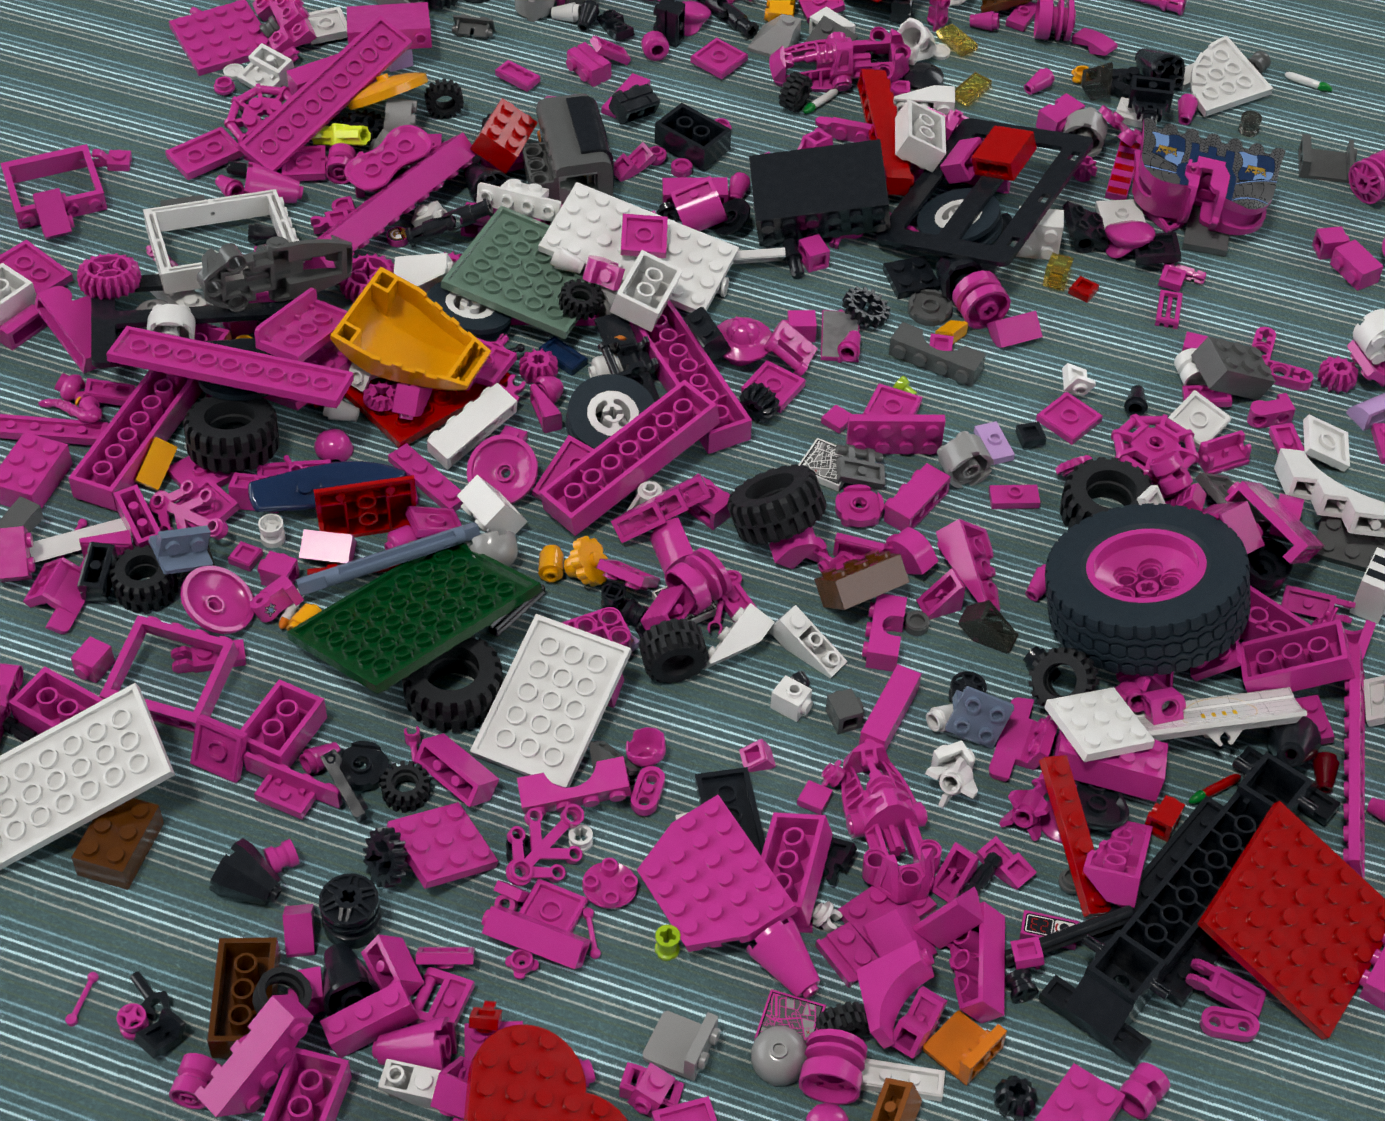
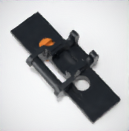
M615 314L595 318L594 321L602 339V342L597 347L604 356L610 374L639 379L654 401L659 400L660 397L650 375L657 370L659 363L657 358L650 359L647 352V348L650 345L648 336H644L643 340L637 343L629 321ZM613 354L618 355L624 371H619Z

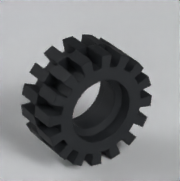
M794 71L790 73V77L786 78V83H783L784 87L780 90L779 104L783 108L798 113L800 109H803V105L807 104L806 100L810 98L809 93L812 92L811 87L813 83L810 77Z
M439 79L435 80V85L430 83V88H426L424 95L426 108L429 114L432 113V116L435 118L437 115L439 119H443V116H446V119H450L449 115H452L454 118L456 112L460 113L461 108L463 109L464 107L462 89L457 82L453 83V80H449V82H446V79H442V82H439ZM443 96L452 98L447 102L437 101L438 98Z
M572 279L569 283H564V286L561 288L559 308L563 310L564 315L569 313V318L571 319L573 316L576 317V320H580L583 317L585 321L588 320V316L592 319L595 315L597 316L600 310L602 292H600L599 287H595V283L588 284L587 281L581 282V279H577L575 282Z
M400 761V766L398 767L396 763L391 764L392 770L387 767L384 770L385 775L382 774L380 782L382 798L384 802L386 801V805L389 808L392 806L393 811L396 812L401 808L402 813H407V808H410L411 812L416 811V805L422 808L424 806L423 801L427 803L431 792L427 770L425 768L422 770V765L419 763L414 767V761H409L408 765H405V761ZM402 782L416 784L414 789L407 792L395 789Z
M850 1001L845 1002V1005H841V1003L836 1004L837 1007L827 1008L828 1012L822 1011L820 1016L816 1018L817 1030H843L856 1035L862 1040L870 1035L864 1004H859L856 1001L852 1004Z

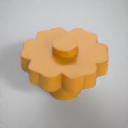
M583 536L573 541L574 550L570 551V555L564 561L566 574L571 578H578L584 585L590 584L591 587L601 585L607 580V577L603 576L604 571L598 569L597 565L600 559H608L603 554L602 545L596 538L590 539L588 536Z

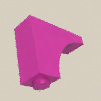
M917 940L856 969L870 1033L883 1049L894 1044L893 1031L895 1021L905 1001L918 987L934 977L932 964L935 963L929 949H923Z

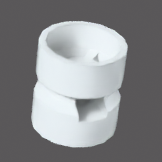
M1196 348L1182 351L1174 360L1175 367L1184 386L1207 385L1191 356Z

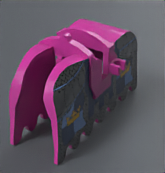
M1144 118L1141 150H1135L1132 193L1135 202L1143 210L1153 215L1177 219V222L1186 224L1194 204L1201 206L1199 222L1201 225L1208 227L1209 231H1217L1228 235L1250 234L1259 230L1264 223L1266 209L1271 204L1285 150L1275 148L1272 153L1267 154L1264 152V147L1259 143H1254L1249 149H1245L1242 146V142L1237 138L1230 139L1227 144L1221 142L1220 136L1215 133H1211L1206 139H1202L1199 137V132L1196 129L1190 128L1186 133L1180 134L1177 126L1174 124H1166L1163 129H1159L1156 127L1154 120Z

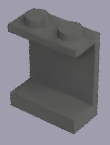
M1303 134L1298 149L1299 178L1349 183V170L1356 163L1357 149H1354V140H1349L1345 153L1312 149L1311 135Z

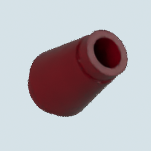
M1317 753L1312 761L1316 784L1319 785L1318 789L1326 794L1333 792L1340 762L1333 753Z

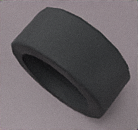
M284 966L271 968L265 972L253 992L252 1002L257 1014L268 1002L266 989L272 984H284L292 988L297 994L299 1002L306 1009L312 998V989L307 978L301 972Z

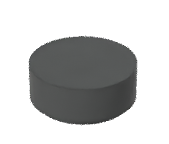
M911 611L905 616L904 629L907 633L913 636H921L927 633L930 620L925 613Z

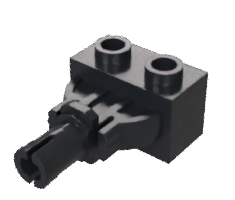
M1138 75L1132 76L1128 108H1133L1137 114V120H1140L1142 114L1141 133L1143 131L1144 118H1150L1155 121L1157 116V122H1160L1166 112L1170 113L1175 80Z

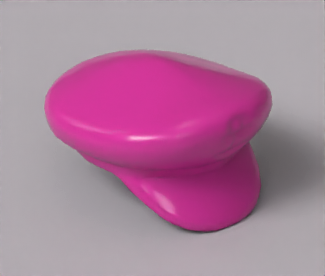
M682 1L685 3V36H691L696 34L703 23L710 18L711 11L702 3Z
M1135 220L1109 224L1105 228V234L1109 239V247L1105 252L1111 258H1120L1133 249L1152 242L1155 238V230L1150 224Z

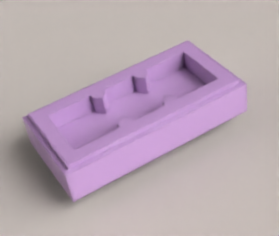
M997 421L975 426L974 433L982 439L994 461V465L1014 460L1015 454Z

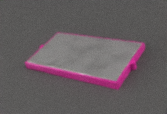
M842 309L839 311L822 310L821 360L837 361L838 363L848 362L839 357L837 348L850 331L855 330L859 332L858 320H851V315L845 314V311ZM858 356V358H856L855 360L850 361V362H858V361H859V356Z

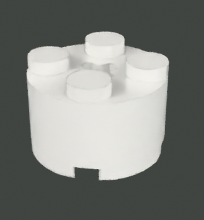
M157 304L152 308L148 316L147 330L195 340L196 321L188 306Z
M1378 309L1363 317L1365 321L1361 325L1357 324L1353 331L1355 342L1366 357L1375 365L1385 361V309Z

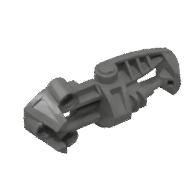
M331 235V239H310L289 242L283 237L276 236L269 238L266 244L257 246L255 252L242 254L233 243L224 244L219 249L218 254L211 247L202 256V270L197 274V281L204 291L205 301L221 308L230 309L232 312L243 311L247 307L248 301L256 300V293L268 291L269 298L273 301L280 302L295 299L309 288H314L319 292L352 275L353 262L352 242ZM325 256V259L333 261L336 267L303 270V261L312 260L313 257ZM242 271L244 279L226 282V276L241 274Z

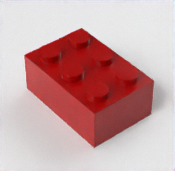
M502 98L490 114L470 150L504 173H507L518 158L538 122Z

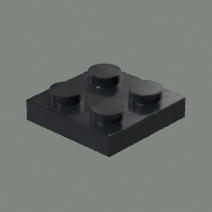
M1176 232L1156 233L1152 242L1133 249L1136 265L1149 266L1158 263L1173 264L1174 262H1181V251Z
M926 256L883 263V272L897 299L911 297L914 293H921V290L925 289L940 291L938 279Z

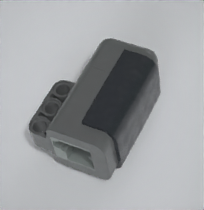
M581 93L540 100L536 106V115L540 128L537 132L539 142L527 144L523 147V165L528 184H539L542 188L549 189L548 198L561 201V204H564L576 182L613 196V155L597 102L587 94Z

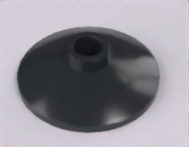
M736 198L722 204L728 220L712 226L716 234L722 236L730 235L744 226L750 216V206L744 199Z

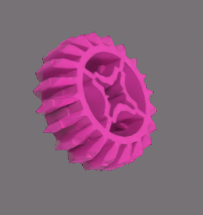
M107 253L106 255L99 254L96 257L91 256L90 259L83 260V263L79 265L77 270V282L80 290L85 295H91V298L99 297L100 300L103 298H109L110 300L114 297L119 299L120 296H128V293H134L135 289L139 288V283H141V271L138 262L134 261L132 257H127L125 254Z
M368 253L366 256L358 254L356 259L353 258L352 275L339 283L342 294L345 295L346 299H351L354 303L380 266L394 273L392 259H386L385 255L378 257L377 253L373 256H370Z

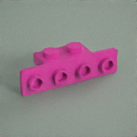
M250 752L244 754L246 770L265 778L254 793L256 801L299 819L304 818L315 800L336 808H340L342 805L341 792L335 785L331 783L325 784L314 779L309 774H301L291 770L285 764L269 761L260 754L255 755Z

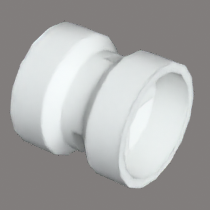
M277 514L262 516L258 522L261 543L267 548L282 546L286 540L283 519Z

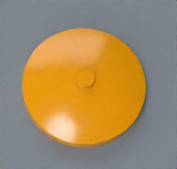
M421 72L388 76V73L376 77L377 81L364 88L348 104L349 110L364 107L421 86L429 81L427 75Z

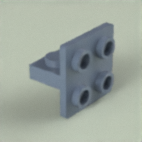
M207 525L159 531L158 535L149 537V543L164 574L188 572L202 566H213L207 551L211 533Z
M969 686L965 687L963 692L956 690L952 698L953 712L945 725V730L985 747L993 748L1014 710V705Z

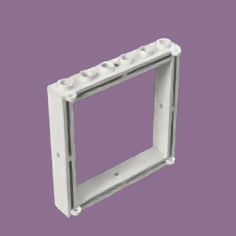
M276 189L143 209L146 230L165 294H169V297L173 296V293L201 289L197 281V274L202 270V262L171 267L161 232L270 215L277 236L283 237L289 242L299 241V238L296 237L295 228L292 227L291 218L288 217L283 197L278 196ZM241 271V274L226 276L225 278L226 282L244 279Z

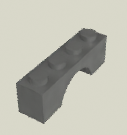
M905 322L900 324L890 339L889 355L970 387H973L984 369L985 353L967 346L954 351L935 349L925 341L923 329Z

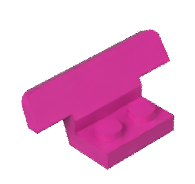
M64 557L45 563L23 600L30 608L47 603L55 609L45 627L46 629L59 634L68 633L83 607L85 600L81 598L77 584L85 558L80 567Z
M1020 697L1012 699L1011 703L1014 705V710L999 736L989 766L991 778L1006 782L1010 777L1013 765L1035 770L1040 765L1039 760L1049 757L1058 726L1050 715L1045 719L1040 718L1038 722L1029 719L1035 699Z

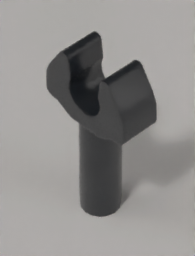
M139 971L131 975V981L144 998L141 1006L145 1009L147 1018L157 1020L152 1007L156 1004H161L163 1008L168 1007L170 1009L168 994L166 991L155 993Z

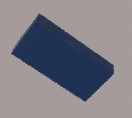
M555 336L539 347V351L542 348L544 352L551 351L552 355L556 356L558 360V367L571 376L588 364V358Z

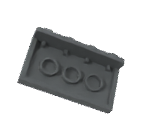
M1321 516L1316 537L1325 546L1313 558L1366 572L1377 547L1385 550V537L1348 533L1342 518Z

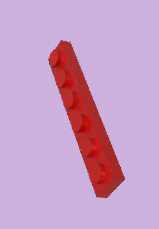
M1067 755L1044 757L1039 760L1083 916L1092 917L1105 914L1111 909L1110 902L1103 898L1083 872L1087 854L1094 850V846Z

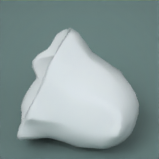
M908 18L900 25L897 32L902 35L904 43L911 49L910 65H915L917 61L929 59L936 53L937 47L934 35L920 21Z

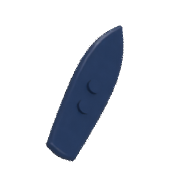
M335 462L252 481L248 484V495L252 507L258 513L316 509L314 489L407 476V473L396 467L376 462Z

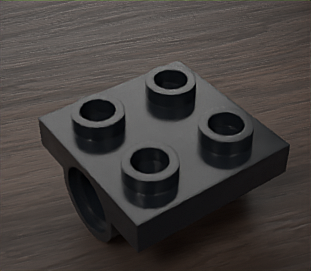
M1069 201L1062 206L1069 236L1072 237L1074 248L1078 253H1089L1095 248L1105 251L1109 247L1103 218L1100 214L1084 209L1081 205L1073 204Z

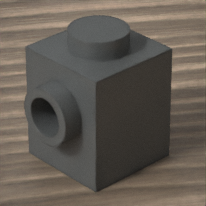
M852 688L835 691L827 695L826 713L837 735L862 728L863 704L859 697L856 698Z

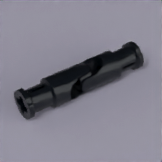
M697 0L702 1L711 12L719 16L733 29L741 31L745 38L752 39L758 33L759 26L757 23L748 20L744 13L727 0Z
M485 197L481 202L459 207L439 218L422 222V225L415 228H406L407 240L412 247H415L419 242L427 239L430 241L440 237L445 231L453 232L476 223L480 218L488 215L490 217L493 216V207L489 199ZM452 214L460 215L463 223L456 226V218Z

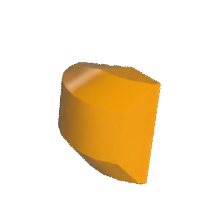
M381 266L330 335V339L340 352L369 374L396 382L437 390H466L491 355L489 348L471 332L465 331L460 326V323L454 317L451 318L437 302L429 299L425 291Z

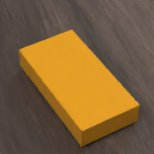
M155 437L135 482L158 491L178 447Z

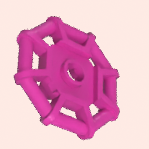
M258 83L252 89L231 99L232 104L224 125L236 137L238 144L268 118L265 117L264 120H261V116H270L282 105L284 100L287 101L292 96L289 88L286 86H264ZM263 94L278 96L276 98L263 97ZM239 109L242 110V118L236 119ZM244 126L245 128H247L248 131L246 133H242L239 127Z
M1133 414L1120 428L1113 430L1111 433V439L1114 441L1116 451L1115 458H1119L1118 461L1125 462L1126 460L1131 462L1132 466L1135 468L1138 466L1144 471L1143 474H1147L1150 478H1160L1155 477L1149 464L1165 453L1178 450L1181 457L1184 458L1182 468L1187 469L1192 464H1196L1200 458L1196 451L1194 443L1195 434L1191 429L1187 430L1169 419L1166 414H1163V416H1139L1138 414ZM1149 425H1155V428H1149ZM1133 428H1137V430L1133 433L1129 432ZM1123 441L1129 442L1131 448L1125 450ZM1182 441L1183 443H1185L1186 448L1181 447V444L1179 445V442ZM1132 457H1136L1140 461L1144 462L1146 465L1143 466L1142 464L1134 460Z

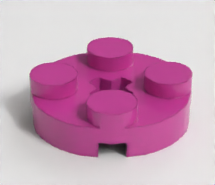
M855 484L844 488V492L840 493V495L838 493L836 496L835 512L841 519V524L845 527L876 526L883 515V497L879 492L876 494L871 491V487L867 485ZM856 504H861L863 508H857Z

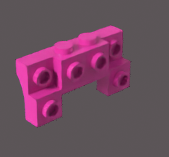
M255 0L252 3L257 15L264 22L271 15H274L280 29L268 38L272 49L282 53L290 47L309 44L317 38L308 19L310 15L302 6L304 5L302 0Z

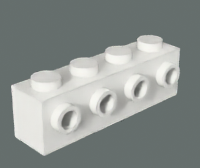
M498 383L492 387H487L477 400L467 403L459 415L452 416L439 431L435 430L430 434L427 440V451L448 470L517 412V400Z

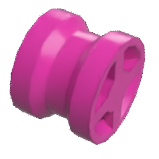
M127 1004L120 1008L117 1013L116 1019L121 1035L128 1040H134L136 1032L149 1026L145 1009L139 1004Z

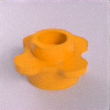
M1080 65L1072 70V81L1074 83H1092L1093 79L1090 77L1092 72L1089 67Z

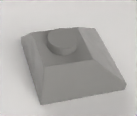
M782 14L767 22L756 34L747 51L770 57L781 46L787 48L796 45L800 40L801 19Z

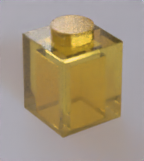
M1052 252L1045 269L1042 286L1064 291L1071 275L1074 258Z

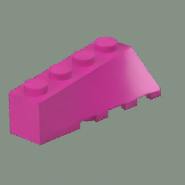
M986 902L980 903L984 922L946 945L951 953V958L949 959L950 967L954 970L956 976L953 981L959 1008L981 1024L1004 1016L1005 916Z

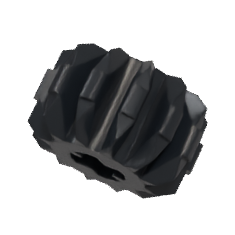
M753 382L743 390L739 397L745 411L757 423L759 421L765 423L770 420L779 409L778 404L780 401L775 397L776 393L772 392L770 387L766 388L763 383L757 384Z

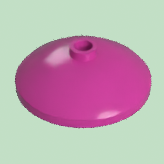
M508 434L492 436L481 442L472 452L467 464V480L469 483L476 475H479L500 491L511 504H514L523 499L536 482L538 475L536 455L532 448L519 437ZM510 471V476L504 478L505 472Z
M202 566L190 572L182 583L181 601L185 611L195 623L208 631L218 634L236 633L245 628L254 615V611L250 607V601L254 598L251 590L238 575L230 570L218 566Z

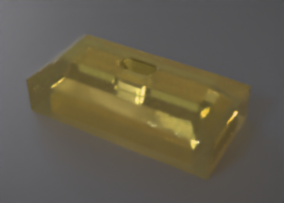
M974 72L955 89V101L969 107L991 87L992 80Z

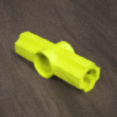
M333 123L331 126H324L311 140L313 145L332 146L336 143L363 146L370 141L371 133L366 126Z

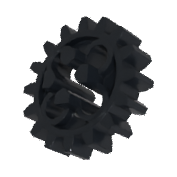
M858 286L855 289L850 288L842 300V307L846 308L845 314H850L851 320H858V325L864 323L866 328H869L870 325L874 328H877L878 325L883 326L891 314L889 313L891 307L886 306L888 301L881 299L883 295H876L874 289L870 292L865 286L862 290ZM867 302L870 303V305H869V307L867 308L866 312H864L863 309H864L866 303H867Z

